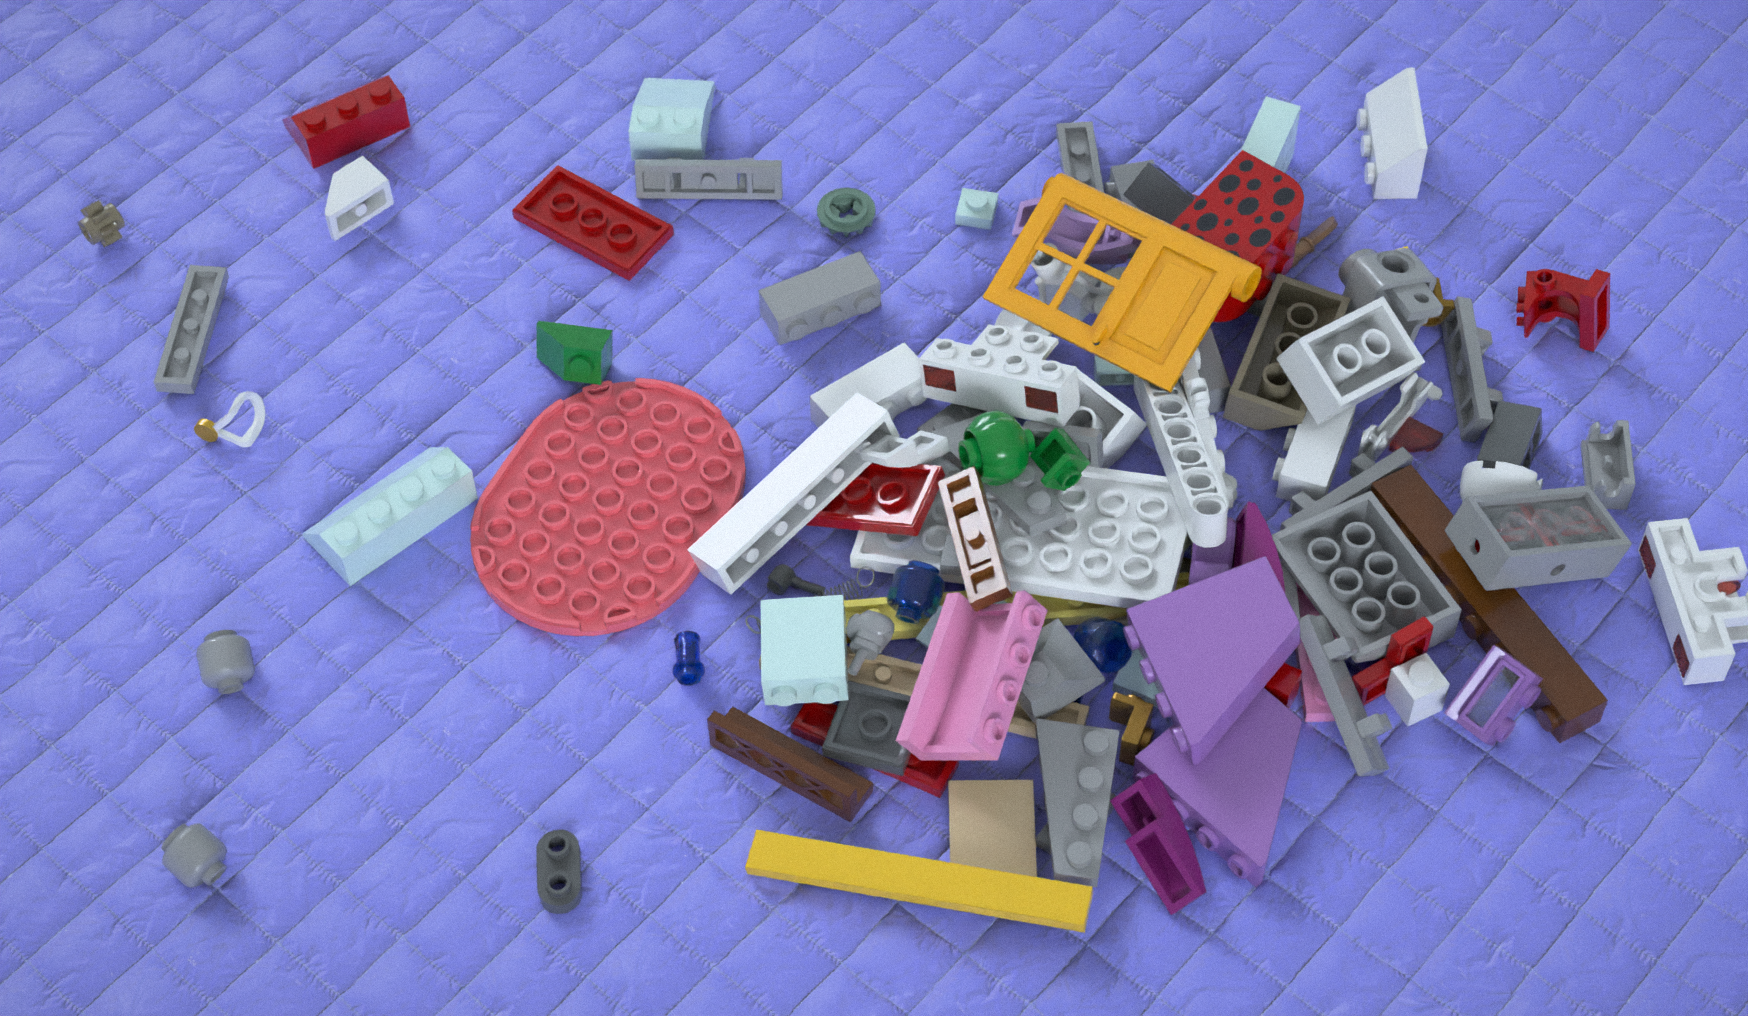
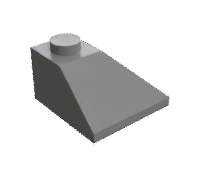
M1058 618L1041 629L1018 699V703L1034 724L1036 718H1048L1105 682L1104 676Z

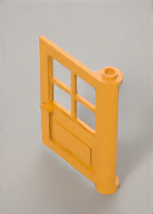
M1061 172L1055 177H1050L1044 184L1040 201L985 291L983 299L1171 393L1230 291L1233 298L1246 302L1256 290L1262 270L1261 267ZM1065 205L1099 221L1077 259L1043 243ZM1107 225L1141 241L1119 280L1085 264ZM1038 250L1071 266L1070 271L1049 305L1016 289ZM1080 271L1114 287L1092 326L1058 310Z

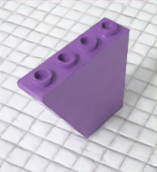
M1266 556L1128 608L1126 612L1129 626L1123 627L1130 649L1132 651L1138 649L1143 660L1139 661V666L1146 683L1151 684L1154 682L1159 692L1155 695V700L1164 719L1171 717L1175 728L1171 729V734L1179 753L1187 751L1193 765L1199 764L1204 760L1301 643L1300 622Z
M1263 688L1201 763L1193 765L1187 751L1179 753L1171 734V729L1175 728L1173 724L1135 756L1134 782L1157 773L1183 823L1196 834L1200 844L1207 850L1218 853L1227 861L1230 870L1241 879L1246 878L1257 888L1263 881L1298 743L1302 719Z

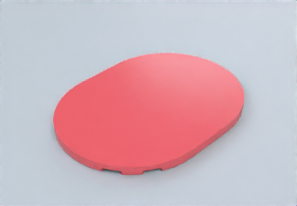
M635 378V381L618 383H612L611 380L603 381L601 385L591 384L585 386L582 392L565 400L559 399L539 414L526 429L486 486L475 507L470 527L471 553L476 573L484 589L496 604L517 620L531 627L560 635L596 636L615 633L638 626L662 613L687 591L700 572L687 549L743 498L746 468L742 444L736 430L722 416V411L708 399L683 386L657 379Z

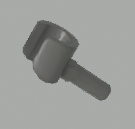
M785 564L776 566L768 576L767 588L777 595H783L789 586L816 595L820 593L821 596L822 591L825 592L826 587L796 577L795 572Z

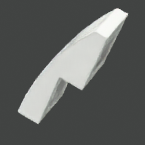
M920 430L908 439L888 434L861 451L860 456L865 461L887 467L903 468L935 460L950 452L947 437Z

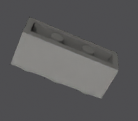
M861 251L758 290L760 315L779 346L792 340H799L820 329L835 326L843 320L868 313L874 308L881 306L880 280Z

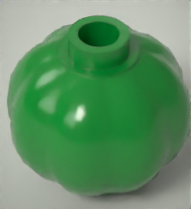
M998 410L982 413L974 418L965 429L963 440L958 443L959 459L964 470L975 466L981 476L982 483L992 486H1000L1018 478L1028 466L1029 452L1035 451V440L1029 428L1023 429L1013 416Z

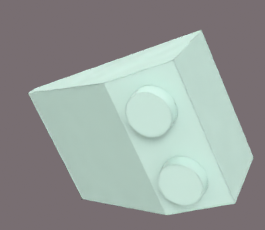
M644 78L633 104L628 131L632 161H636V159H667L668 157H681L682 160H704L715 81Z

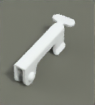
M1412 372L1400 385L1402 394L1400 402L1378 428L1372 424L1363 431L1358 455L1364 453L1375 462L1425 403L1427 398L1433 401L1439 400L1442 397L1441 389L1433 385L1431 381L1428 382L1418 377L1417 373Z

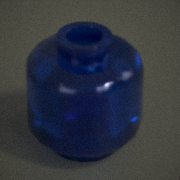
M911 560L908 562V565L899 566L895 570L886 601L892 609L897 611L895 615L897 619L910 624H919L920 619H929L936 613L945 589V582L938 575V568L925 562Z
M1100 616L1092 617L1083 621L1074 633L1073 638L1100 672H1117L1126 666L1132 656L1133 651L1130 649L1123 631L1125 626L1121 622Z

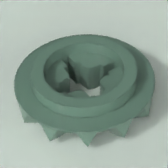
M855 188L832 190L820 199L817 206V216L821 227L829 228L831 235L843 232L846 238L850 232L855 231L858 234H862L864 227L872 226L873 218L876 215L875 204L872 198L865 192ZM852 209L853 215L848 214L844 218H840V212L846 213Z

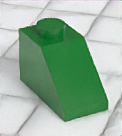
M538 320L536 324L537 358L563 380L601 385L612 365L613 330Z

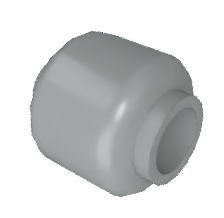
M221 630L210 633L204 637V642L197 648L196 656L202 683L210 688L218 689L221 694H231L244 688L243 683L247 682L254 675L255 667L250 643L243 636L237 635V632L234 630Z
M202 824L180 825L167 837L161 846V850L164 851L162 864L189 888L197 887L204 882L208 886L212 885L227 868L222 863L227 853L226 846Z

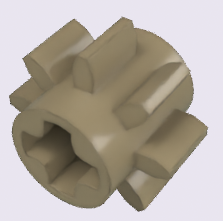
M98 200L81 210L84 218L78 221V226L91 245L100 241L103 247H108L122 238L118 230L125 227V222L112 203L103 206Z

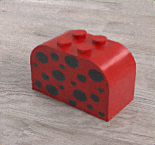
M1244 150L1226 166L1171 224L1261 267V278L1252 296L1246 302H1242L1233 298L1230 291L1213 322H1225L1236 319L1243 315L1257 299L1263 300L1269 293L1277 274L1285 276L1293 264L1304 204V194L1300 185L1291 176Z

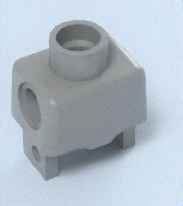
M1409 248L1378 253L1373 249H1362L1348 256L1339 268L1338 276L1345 286L1343 296L1351 298L1345 315L1384 296L1413 343L1420 327L1427 323L1430 317L1441 316L1444 307L1433 294L1437 279Z

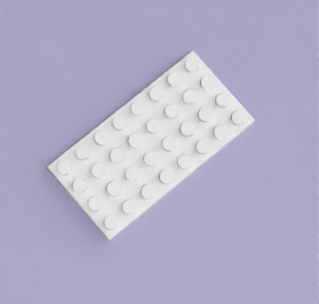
M948 453L924 463L925 465L942 466L945 473L944 479L961 472L951 462V456ZM1087 466L1082 472L1080 480L1074 486L1065 491L1053 489L1067 513V523L1031 537L999 507L998 501L989 492L986 493L1012 591H1026L1034 595L1123 608H1131L1175 591L1189 534L1166 476ZM940 489L918 536L859 531L850 555L851 568L860 569L863 566H869L878 572L964 584L962 576L941 574L940 562L946 536L951 534ZM868 567L863 568L864 570H871Z

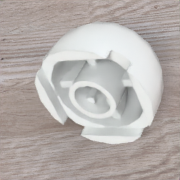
M1483 461L1467 463L1463 467L1460 481L1462 503L1466 497L1542 490L1543 486L1542 479L1537 481L1538 474L1519 465L1496 461L1495 469L1482 468Z

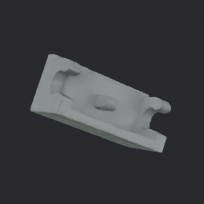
M1617 420L1613 425V431L1607 434H1601L1600 423L1595 422L1590 426L1586 440H1582L1580 444L1584 486L1589 485L1606 509L1627 510L1635 487L1628 420Z

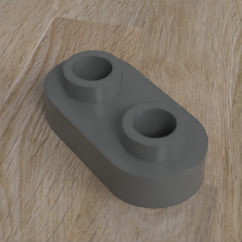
M553 830L543 835L537 844V891L540 903L547 911L555 914H564L575 909L582 898L581 851L575 835L566 830ZM558 845L564 846V849L559 852L551 850ZM557 883L566 884L561 890L552 889Z

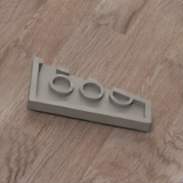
M977 416L930 432L947 437L950 447L948 454L951 456V462L961 471L964 468L959 459L958 443L963 440V433L967 426ZM1029 452L1028 466L1018 478L999 486L983 483L985 494L989 492L998 501L999 507L1031 537L1066 524L1067 513L1053 489L1045 487L1040 481L1044 474L1030 457L1031 453Z
M1036 718L1035 731L1036 739L1038 740L1040 772L1042 773L1043 796L1048 821L1053 878L1056 881L1097 887L1120 730Z

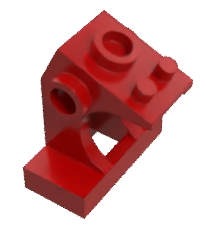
M1550 269L1527 271L1526 287L1518 286L1516 313H1524V317H1517V326H1524V337L1528 338L1539 322H1550L1556 317L1566 318L1572 321L1578 328L1579 348L1594 352L1610 327V273L1596 269L1590 279L1586 280Z

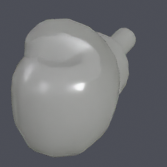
M866 610L862 614L856 613L850 617L846 630L851 641L850 649L856 655L847 670L848 673L854 676L857 675L865 659L875 660L878 654L888 645L895 629L894 623L889 617L871 610Z

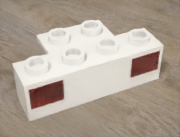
M989 324L972 345L954 342L951 339L936 338L919 358L923 395L925 398L985 411L998 410L1006 412L1013 417L1064 427L1080 407L1077 367L1061 364L1053 360H1046L1059 344L1058 338L1044 336L1037 332H1025L1002 325Z
M1688 518L1648 522L1638 551L1683 685L1724 681L1735 657L1732 644L1748 642V591L1742 597H1739L1737 593L1741 587L1738 580H1743L1748 571L1740 547L1699 551Z

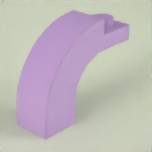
M1041 197L1020 202L1012 236L1016 239ZM1064 207L1043 243H1051L1059 251L1077 259L1099 221ZM1107 225L1085 263L1102 265L1127 263L1128 254L1136 252L1141 241Z

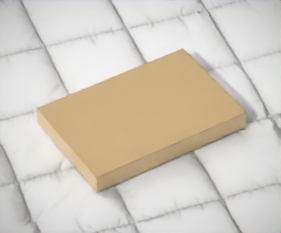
M948 780L950 863L1037 877L1033 780Z

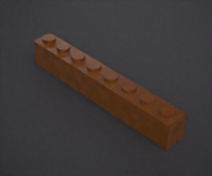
M1409 465L1372 483L1370 491L1376 496L1461 608L1459 621L1462 623L1466 635L1470 639L1476 640L1486 655L1495 645L1543 678L1538 685L1541 688V692L1530 706L1536 714L1540 726L1545 731L1551 732L1556 740L1562 743L1599 723L1608 702L1607 698L1515 588L1489 591L1484 589L1444 531L1454 515L1414 467ZM1505 666L1501 671L1511 683V687L1520 678Z

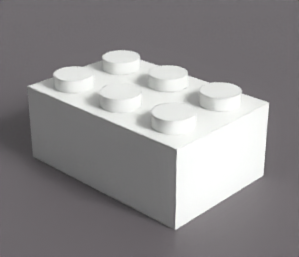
M1384 296L1299 338L1276 358L1318 425L1397 384L1425 363Z

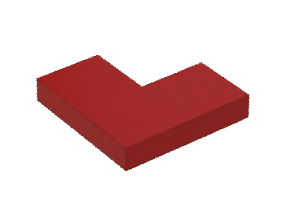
M1425 616L1393 633L1386 657L1352 676V681L1363 706L1385 694L1392 668L1427 653L1434 626Z

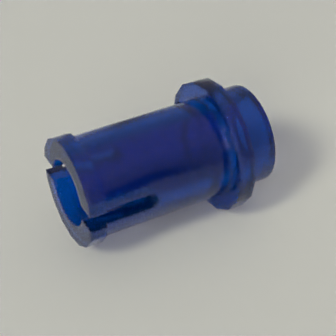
M682 631L677 633L676 638H674L676 663L673 665L672 674L677 678L678 683L685 686L698 684L701 681V677L705 674V666L700 660V636L693 631Z

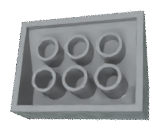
M1372 491L1272 534L1279 559L1319 614L1326 616L1328 624L1337 639L1342 636H1353L1360 650L1351 656L1355 663L1384 659L1391 635L1423 616L1434 626L1428 649L1454 637L1461 608Z

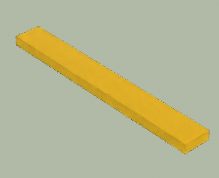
M756 830L745 865L746 872L750 875L1084 933L1093 898L1092 886Z

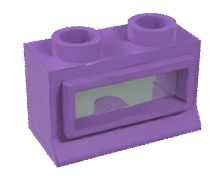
M1494 645L1445 710L1444 714L1455 720L1485 744L1494 746L1497 741L1500 743L1504 742L1516 726V722L1513 719L1522 707L1528 709L1538 698L1541 692V688L1538 685L1543 678L1509 653Z

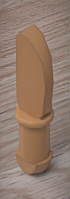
M1329 217L1308 236L1300 238L1296 245L1291 268L1296 266L1308 253H1312L1315 250V245L1337 227L1338 223L1335 217Z

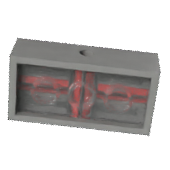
M1589 485L1466 497L1444 530L1486 591L1609 577L1632 545Z

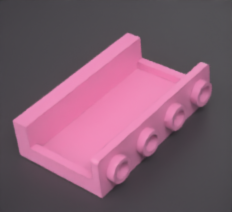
M1017 591L1013 603L992 604L978 612L974 611L969 604V600L960 592L947 593L896 741L920 760H998L1048 610L1026 591Z

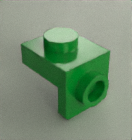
M1056 427L1030 455L1045 474L1040 480L1042 484L1047 488L1062 491L1074 486L1080 480L1082 472L1090 464V461L1065 430Z

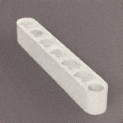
M1134 375L1135 395L1190 539L1201 547L1221 545L1225 541L1227 534L1228 503L1179 380L1172 392L1169 393Z

